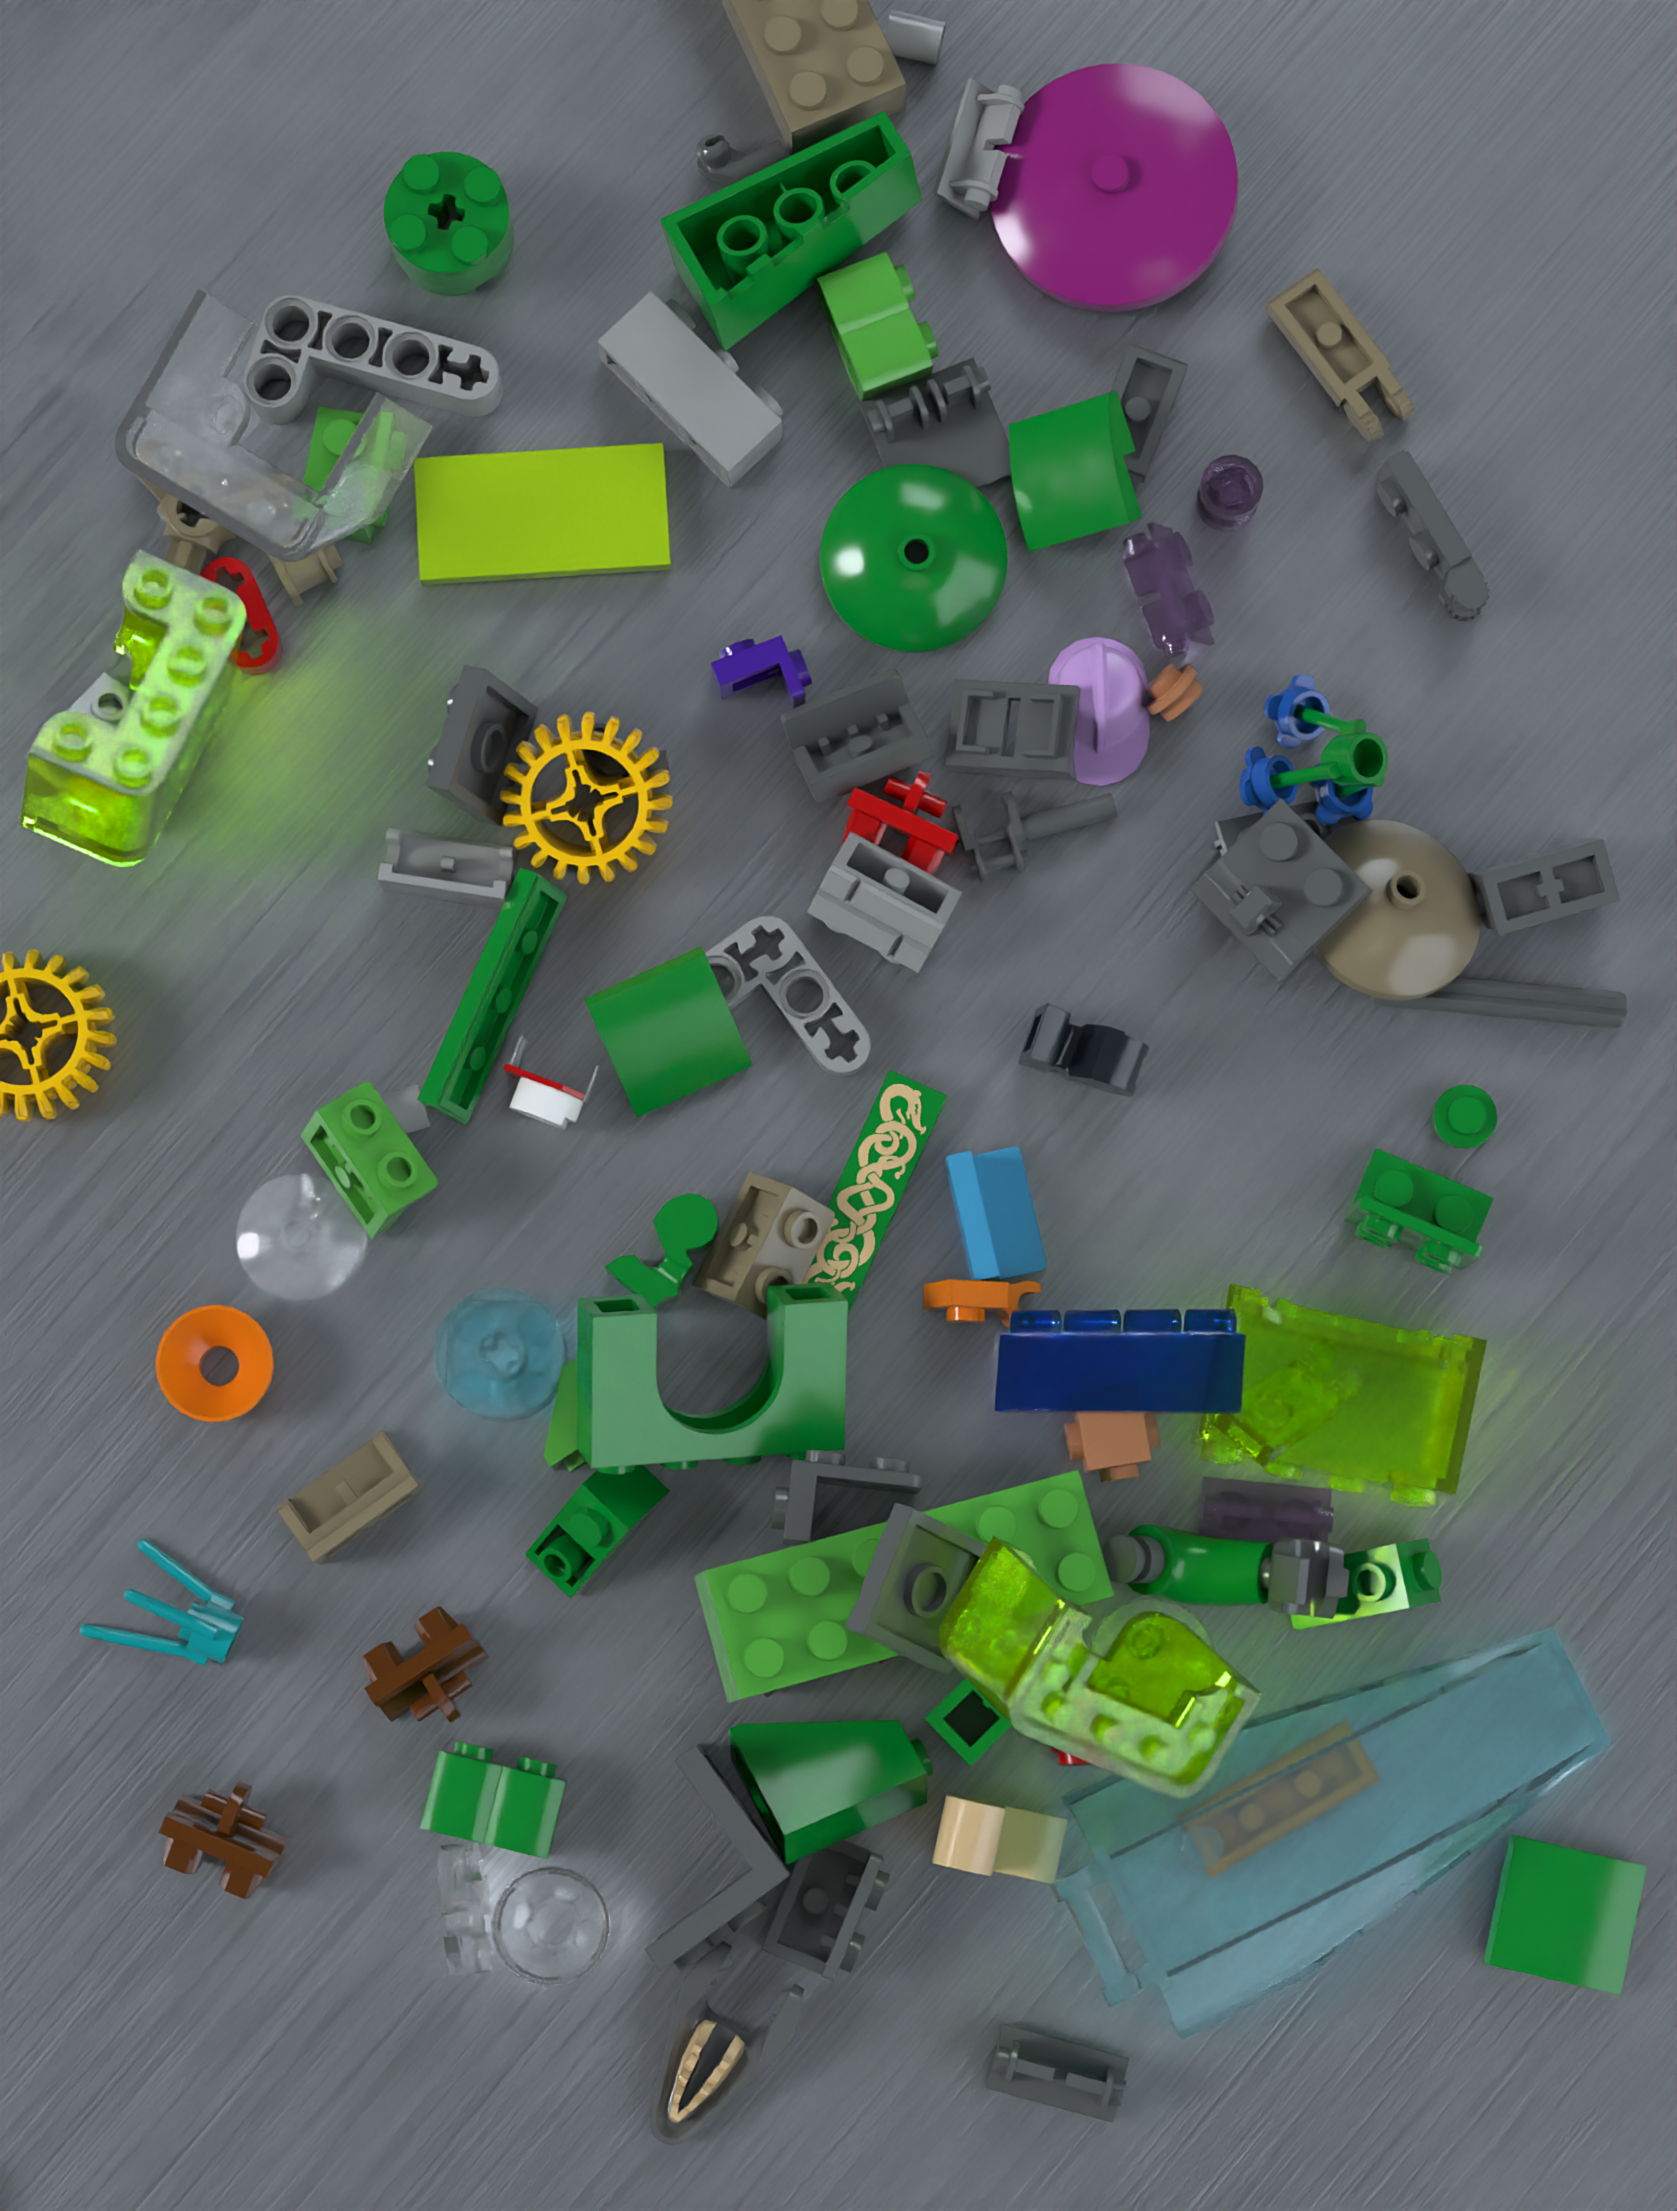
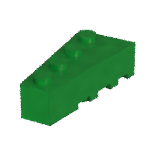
M883 111L660 219L674 266L725 352L814 284L816 278L827 274L922 201L911 153L889 117Z

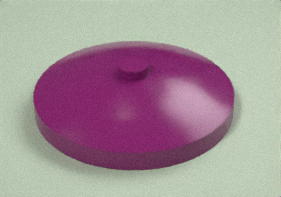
M1112 63L1089 66L1063 75L1042 87L1024 103V112L1022 115H1019L1011 144H1000L996 147V150L1005 153L1007 158L997 187V199L990 202V208L997 234L1005 252L1015 267L1029 282L1048 296L1076 308L1099 312H1123L1141 309L1166 300L1188 287L1202 275L1220 253L1234 223L1239 196V176L1231 139L1218 114L1205 98L1188 84L1166 72L1137 64Z

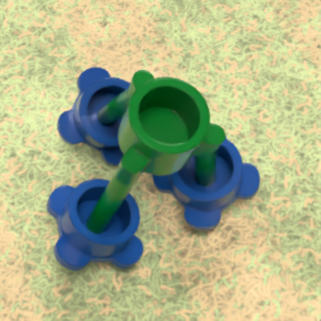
M1297 674L1292 678L1288 688L1279 694L1270 695L1264 705L1265 716L1274 721L1279 731L1278 743L1283 747L1293 749L1300 745L1301 740L1316 738L1325 728L1338 732L1340 735L1334 737L1323 749L1321 764L1295 770L1290 760L1283 755L1266 757L1261 747L1249 748L1245 754L1247 768L1243 770L1240 777L1241 799L1245 805H1255L1263 810L1265 814L1281 798L1287 804H1290L1296 797L1298 784L1308 782L1315 789L1318 802L1315 815L1322 824L1331 826L1336 824L1340 818L1351 816L1358 821L1364 820L1370 816L1373 810V802L1371 800L1373 787H1380L1384 784L1383 775L1388 766L1387 748L1380 737L1366 732L1364 720H1344L1330 715L1329 703L1326 697L1314 690V679L1307 674Z

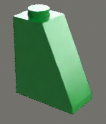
M899 1720L744 1723L729 1728L731 1761L785 1865L927 1803V1777L933 1774L931 1760L924 1745L918 1738L912 1741L909 1740Z

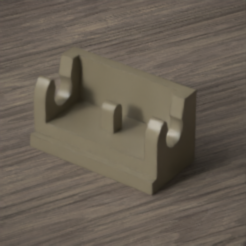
M382 1430L290 1499L278 1505L279 1510L277 1511L312 1562L321 1564L425 1488Z

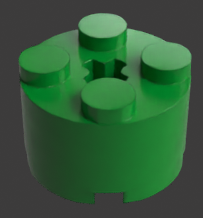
M458 152L418 154L411 157L404 164L403 169L394 178L387 191L383 214L393 254L403 271L418 287L443 296L468 294L477 290L476 287L487 282L492 277H497L506 267L514 246V225L508 198L498 174L480 160ZM448 219H459V221L451 222L449 230H441L439 228V224H446Z

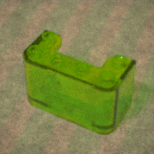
M137 549L123 577L121 595L125 609L122 624L113 643V651L122 655L126 654L130 659L132 671L129 688L136 692L118 727L87 713L75 710L62 711L47 720L29 751L19 824L107 864L119 867L133 866L143 861L155 845L228 703L246 621L245 606L238 595L221 585Z
M1229 1284L1222 1291L1190 1440L1192 1445L1202 1447L1200 1459L1238 1467V1463H1244V1458L1265 1462L1263 1473L1301 1481L1303 1470L1328 1476L1326 1487L1359 1495L1365 1494L1366 1484L1391 1490L1389 1501L1422 1509H1428V1506H1436L1437 1499L1456 1495L1487 1340L1455 1333L1453 1338L1434 1335L1433 1341H1431V1331L1422 1329L1411 1331L1293 1305L1290 1304L1291 1300L1277 1298L1272 1305H1268L1269 1299L1261 1296L1262 1290Z
M993 1536L941 1622L937 1632V1645L941 1654L1021 1734L1169 1797L1184 1798L1192 1796L1203 1789L1212 1778L1261 1698L1262 1693L1186 1623L1158 1611L1141 1612L1129 1619L1120 1630L1105 1657L1094 1653L1084 1643L1081 1636L1082 1628L1087 1629L1093 1617L1081 1606L1062 1597L1036 1572L1033 1560L1024 1551Z

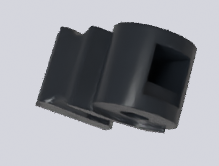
M1046 1003L1036 1009L1018 1064L1041 1072L1054 1070L1063 1073L1069 1081H1079L1105 1092L1128 1097L1134 1095L1138 1074L1143 1060L1147 1057L1149 1051L1148 1045L1125 1035L1126 1032L1109 1026L1085 1024L1080 1027L1070 1024L1071 1014L1050 1003Z

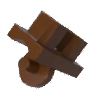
M440 1606L419 1618L413 1626L424 1643L425 1648L409 1659H404L398 1647L392 1641L381 1643L362 1657L371 1682L364 1689L376 1707L379 1706L391 1722L409 1710L412 1711L420 1722L438 1709L441 1710L450 1723L454 1722L462 1716L454 1699L473 1687V1683L466 1672L489 1658L481 1643L465 1624L461 1623L459 1625Z
M241 1781L237 1783L230 1797L209 1788L202 1801L182 1794L172 1812H167L159 1830L160 1834L167 1836L162 1861L165 1866L184 1874H195L201 1867L205 1854L208 1853L227 1862L219 1885L224 1891L243 1899H249L263 1878H268L283 1857L290 1838L263 1827L268 1813L247 1805L252 1786Z

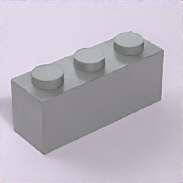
M650 290L597 340L600 360L730 489L783 439V422L779 418L783 410L764 388L757 385L751 390L735 374L739 370V366L727 351L724 352L721 345L713 342L708 347L692 331L696 324L678 302L670 298L664 303Z

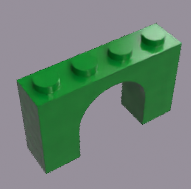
M830 1282L767 1286L766 1356L757 1381L740 1400L729 1407L712 1413L691 1414L675 1410L661 1401L656 1377L657 1312L642 1294L578 1298L576 1448L591 1469L596 1468L601 1473L614 1475L630 1473L635 1470V1465L660 1463L664 1468L685 1470L698 1466L699 1460L723 1459V1461L730 1464L750 1465L760 1462L761 1456L785 1454L791 1459L806 1460L807 1450H844L848 1300Z

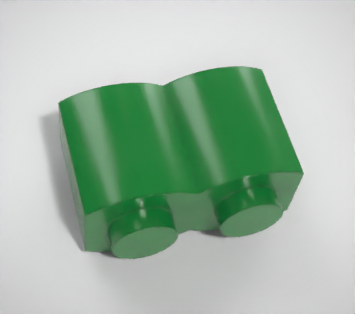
M456 1741L453 1752L440 1750L420 1828L547 1859L550 1854L568 1781L555 1777L557 1765L519 1756L517 1768L491 1762L494 1749L462 1741Z

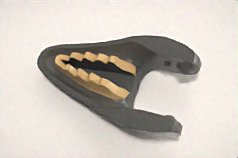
M725 1941L721 1942L702 1958L687 1975L679 1991L671 2018L650 2112L652 2134L656 2139L667 2145L680 2144L692 2137L764 2073L790 2044L799 2023L804 1988L796 1984L792 1988H787L779 1993L777 1998L779 2010L777 2014L771 2015V2024L767 2030L762 2032H749L739 2029L729 2021L719 2017L709 2007L706 2000V1991L710 1985L713 1986L717 1983L715 1978L717 1973L728 1970L733 1962L730 1952L732 1946Z

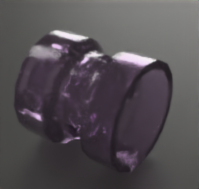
M1238 455L1221 456L1208 465L1204 470L1196 496L1197 511L1203 522L1212 529L1230 532L1245 527L1252 520L1263 492V478L1257 466L1249 459Z

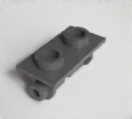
M1002 2024L986 2088L1113 2123L1117 2106L1121 2105L1126 2087V2080L1124 2079L1130 2058Z

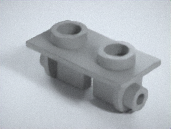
M968 78L933 193L975 220L979 219L981 210H987L989 202L996 201L997 187L1007 155L1000 150H996V147L1000 144H1011L1019 115L1023 114L1025 105L1020 101L1022 91L1016 87L999 85L997 93H995L974 78Z

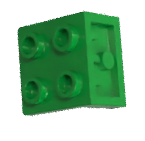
M1375 1148L1344 1221L1357 1226L1354 1235L1359 1239L1384 1249H1390L1392 1243H1398L1416 1251L1413 1260L1418 1264L1436 1272L1449 1275L1452 1268L1462 1271L1479 1259L1483 1246L1476 1243L1494 1198Z

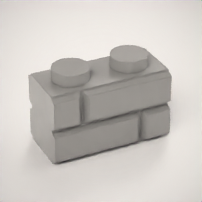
M850 831L823 879L807 913L823 921L831 930L847 934L879 951L886 960L895 964H902L919 973L956 906L962 891Z

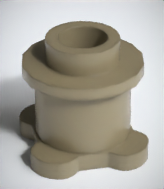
M310 525L304 528L307 534L278 549L275 548L272 541L263 545L295 607L304 603L300 593L328 579H331L333 584L338 582L333 570L344 565L328 532L325 531L315 536Z

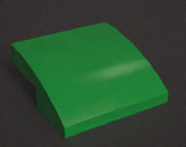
M1116 390L1009 424V455L1012 484L1017 511L1029 552L1128 524L1142 518L1123 456L1136 450Z
M701 946L584 998L637 1118L753 1066Z
M1510 1834L1483 1963L1621 1995L1647 1866Z

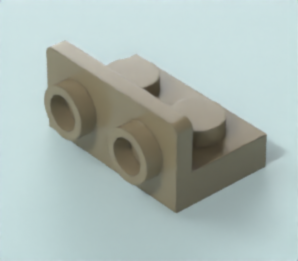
M749 1171L692 1285L710 1296L741 1307L767 1322V1286L802 1283L834 1220V1211L790 1185Z

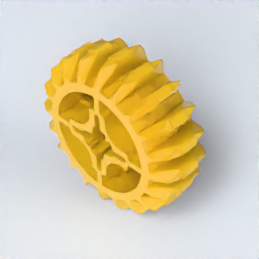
M589 711L583 715L581 722L582 731L575 732L572 719L568 714L560 715L557 719V728L560 734L557 738L544 724L537 726L534 734L541 749L539 750L531 743L521 741L516 748V752L528 766L508 763L504 771L505 776L510 780L520 783L521 786H509L503 788L500 792L501 801L508 804H520V808L511 810L504 815V825L506 827H515L525 824L527 828L515 838L513 844L516 849H524L535 842L539 848L530 862L535 868L542 866L548 855L558 860L553 870V877L555 879L562 880L569 864L578 866V883L585 885L589 883L592 873L591 866L593 865L599 866L601 877L605 882L613 881L616 875L613 860L616 858L627 871L633 872L636 870L638 860L631 848L635 847L643 854L652 855L656 850L657 844L644 831L664 834L669 824L662 816L652 813V810L670 809L673 804V797L671 795L653 792V788L663 786L669 782V771L659 769L648 772L646 768L659 758V750L656 747H651L640 755L633 750L642 738V731L634 728L623 742L615 737L620 726V719L618 717L611 716L606 724L604 733L595 731V713ZM582 749L595 750L611 756L622 764L631 776L624 778L622 775L606 777L598 774L592 768L588 756H584ZM563 753L567 765L565 768L567 786L556 793H552L548 799L536 802L535 786L540 770L550 760ZM579 779H581L582 785L587 784L591 786L590 793L596 788L601 795H604L596 803L594 818L591 812L582 810L583 804L577 808L570 801L575 797L579 789ZM638 794L639 807L636 820L622 836L610 842L606 831L608 827L606 811L616 804L623 803L624 798ZM550 819L551 822L568 820L574 822L580 827L585 841H589L590 846L576 845L563 840L553 833L543 820Z
M30 949L25 957L24 968H21L17 957L12 952H6L2 955L4 972L0 973V1000L6 997L7 1014L5 1020L0 1025V1058L18 1057L22 1063L23 1070L29 1074L31 1085H14L0 1081V1118H3L9 1112L15 1101V1114L19 1121H30L33 1116L34 1103L38 1104L42 1116L47 1120L56 1118L57 1112L54 1099L60 1097L68 1108L75 1110L80 1106V1103L72 1090L78 1084L91 1093H95L98 1090L99 1085L87 1075L91 1067L100 1071L110 1070L112 1063L104 1056L96 1053L97 1047H113L117 1043V1038L112 1033L97 1031V1028L112 1022L115 1019L114 1012L110 1008L105 1007L92 1009L105 996L104 990L98 984L82 989L87 982L89 973L81 966H77L65 975L67 960L62 955L55 954L44 969L42 954L36 949ZM28 988H47L63 994L70 1001L75 1013L61 1016L58 1012L53 1014L38 1013L35 1002L30 999ZM26 1017L29 1022L43 1033L41 1038L34 1037L38 1043L31 1048L32 1054L25 1046L16 1041L18 1033L25 1035L20 1029L27 1024ZM78 1033L72 1056L58 1073L50 1077V1074L53 1073L51 1057L54 1050L59 1045L73 1040V1034Z

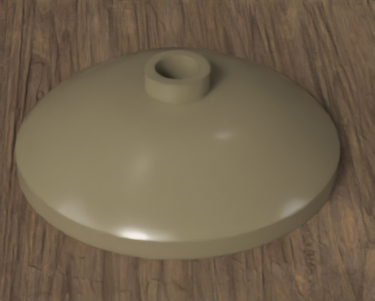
M1366 820L1355 822L1328 835L1323 841L1373 892L1312 951L1320 963L1332 975L1349 987L1372 997L1386 1000L1422 998L1441 990L1451 983L1463 971L1473 956L1478 943L1481 925L1480 907L1475 888L1458 859L1442 843L1429 834L1415 827L1395 821ZM1396 885L1405 888L1410 893L1412 899L1403 897L1398 892Z

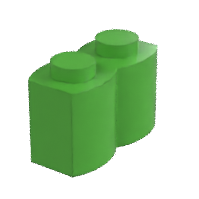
M884 252L816 278L815 293L860 402L932 374L933 363L931 359L939 356L938 347L929 324L926 321L917 324L909 308L908 302L915 300V293L903 264L893 267L888 254Z

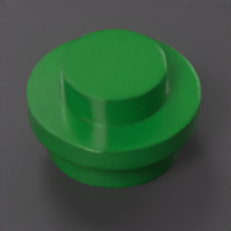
M1458 1085L1445 1091L1437 1100L1432 1115L1433 1125L1438 1136L1448 1145L1459 1149H1471L1483 1144L1493 1134L1497 1124V1109L1492 1098L1482 1089L1472 1085Z

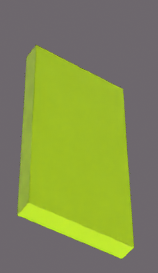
M663 443L413 458L419 574L422 585L671 570Z

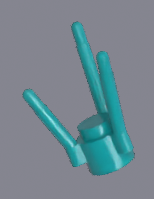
M147 1539L139 1540L137 1547L141 1552L203 1600L206 1606L194 1601L187 1613L134 1589H127L124 1592V1598L126 1601L142 1607L148 1612L180 1625L181 1629L178 1637L188 1641V1643L90 1624H84L80 1627L82 1636L184 1657L204 1667L209 1658L223 1664L244 1621L243 1616L231 1611L235 1601L212 1590Z

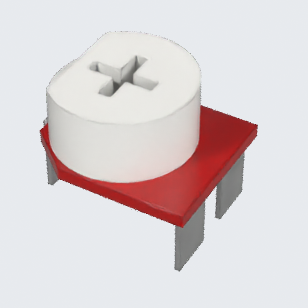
M520 1035L510 1063H505L503 1067L509 1076L519 1079L509 1108L540 1122L565 1130L568 1121L576 1123L583 1103L587 1104L601 1068L598 1065L596 1066L586 1094L520 1069L518 1067L528 1044L524 1036Z

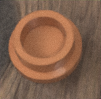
M1174 664L1166 666L1145 688L1151 695L1144 706L1151 715L1159 713L1167 722L1178 717L1198 698L1204 688L1195 678L1197 670L1191 664H1186L1180 669H1177Z

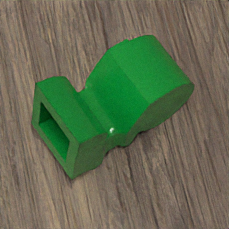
M686 1193L666 1202L655 1216L653 1223L665 1251L664 1261L658 1267L647 1268L635 1255L618 1257L605 1266L609 1275L632 1294H642L656 1312L668 1302L680 1299L683 1287L694 1270L693 1263L688 1255L700 1253L708 1249L719 1232V1220L715 1207L708 1199L699 1194Z

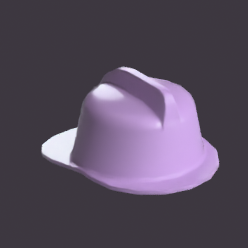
M1101 637L1078 640L1060 652L1050 668L1048 684L1075 685L1081 689L1074 742L1076 780L1084 784L1104 786L1120 782L1136 771L1147 753L1150 727L1149 712L1144 706L1149 700V694L1145 690L1148 681L1143 663L1129 647L1117 640Z

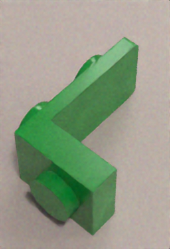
M1428 1538L1344 1554L1343 1568L1349 1570L1347 1597L1339 1598L1334 1619L1296 1614L1290 1615L1293 1627L1296 1630H1302L1441 1602L1439 1587L1442 1582V1571L1439 1560L1430 1551Z

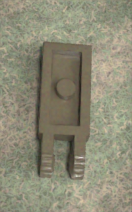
M1316 268L1267 303L1266 312L1338 408L1343 405L1348 419L1367 442L1373 443L1384 435L1380 420L1359 394L1373 383L1389 411L1403 422L1415 414L1411 398H1409L1407 392L1403 390L1401 384L1390 371L1392 365L1320 269Z

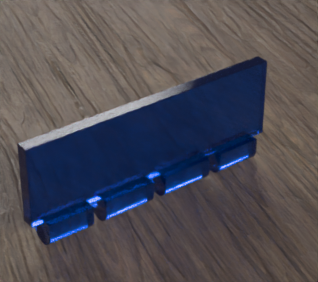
M1233 1308L1187 1309L1184 1316V1333H1181L1182 1317L1178 1309H1127L1123 1319V1333L1125 1334H1121L1122 1321L1120 1312L1117 1309L1067 1310L1063 1320L1064 1334H1061L1062 1318L1058 1310H1014L1010 1318V1334H1000L994 1411L999 1413L1241 1414L1246 1335L1236 1333L1237 1317Z

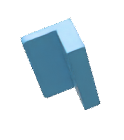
M1014 1146L972 1156L971 1150L946 1156V1172L971 1280L998 1282L1044 1271L1047 1267V1262L1021 1150Z

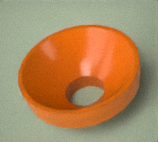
M218 1304L201 1306L184 1313L165 1331L158 1345L155 1360L156 1376L165 1397L181 1413L204 1422H227L245 1415L255 1408L265 1396L273 1377V1349L269 1337L263 1328L247 1313L234 1307ZM219 1347L228 1348L238 1358V1373L228 1384L221 1386L212 1385L203 1376L202 1361L211 1350Z

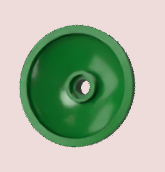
M902 464L887 467L864 477L853 485L842 496L831 512L824 528L820 546V572L823 586L831 605L842 621L856 634L870 643L888 650L904 653H923L943 649L957 643L975 631L988 617L997 603L1004 586L1008 566V551L1004 530L998 515L987 498L961 476L946 469L925 464ZM919 542L926 547L928 558L923 563L914 564L906 559L904 548L909 543Z

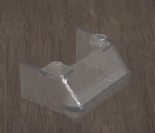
M198 288L117 430L115 452L120 463L244 540L284 562L303 560L378 520L387 509L433 426L376 392L320 492L304 484L238 444L250 422L252 407L246 392L226 378L257 324Z

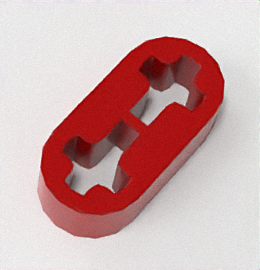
M222 557L213 560L200 573L198 588L223 651L233 667L243 674L254 676L264 674L274 668L279 661L282 643L257 581L248 566L236 558ZM227 574L230 575L234 582L245 581L244 584L236 588L243 607L233 612L222 594L212 597V593L220 589L218 578ZM249 621L258 638L269 637V640L261 644L263 654L254 659H251L247 651L236 653V649L244 645V639L238 625Z

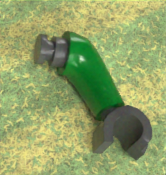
M1157 1524L1139 1525L1130 1531L1128 1535L1111 1537L1107 1540L1102 1550L1111 1581L1127 1583L1133 1591L1141 1595H1150L1159 1600L1172 1603L1220 1607L1264 1605L1268 1602V1605L1274 1612L1334 1619L1339 1598L1347 1597L1349 1570L1343 1568L1344 1548L1341 1544L1281 1537L1273 1546L1270 1542L1220 1538Z

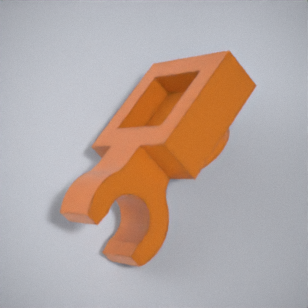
M957 1279L927 1283L923 1287V1310L946 1311V1322L984 1323L985 1312L990 1311L994 1312L1009 1329L1016 1331L1034 1329L1041 1326V1318L1025 1317L1022 1315L1018 1308V1300L1021 1295L1041 1293V1284L1030 1280L1009 1284V1282Z

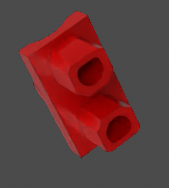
M920 770L913 785L892 775L890 776L883 793L903 801L902 809L854 787L847 802L848 809L852 813L847 822L843 843L850 831L880 846L887 829H890L909 838L900 858L931 875L939 868L944 856L953 857L960 840H958L959 835L916 816L920 809L941 819L948 804V801L927 792L933 774L924 770Z

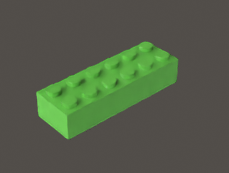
M1079 1470L922 1512L999 1552L966 1637L1114 1596ZM888 1521L708 1569L694 1576L728 1703L901 1656L845 1628L852 1609L860 1598L862 1584Z

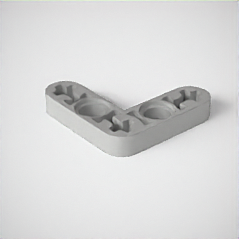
M772 915L754 918L705 953L710 966L724 967L734 977L735 985L733 990L725 997L729 1010L762 988L817 1064L826 1073L836 1077H849L860 1072L867 1064L871 1048L870 1037L866 1028L792 928L784 920ZM763 931L768 937H773L779 933L783 937V940L778 944L781 956L774 961L766 954L759 956L749 964V969L757 976L750 981H745L739 963L727 953L736 947L739 949L740 956L743 959L755 950L756 940L754 935ZM808 979L814 981L823 992L821 1005L811 1013L794 1011L786 1000L788 988L798 980ZM833 1007H836L842 1015L831 1019V1024L838 1034L843 1038L853 1034L859 1040L853 1046L856 1058L848 1063L842 1056L835 1057L833 1060L827 1057L826 1053L831 1048V1041L822 1027L817 1030L814 1036H810L805 1029L822 1022Z

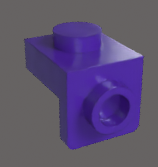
M782 635L757 645L754 639L736 642L719 652L721 659L711 662L712 677L721 699L780 677L794 709L805 704L803 687L812 684L807 665L800 650L796 649L788 652Z

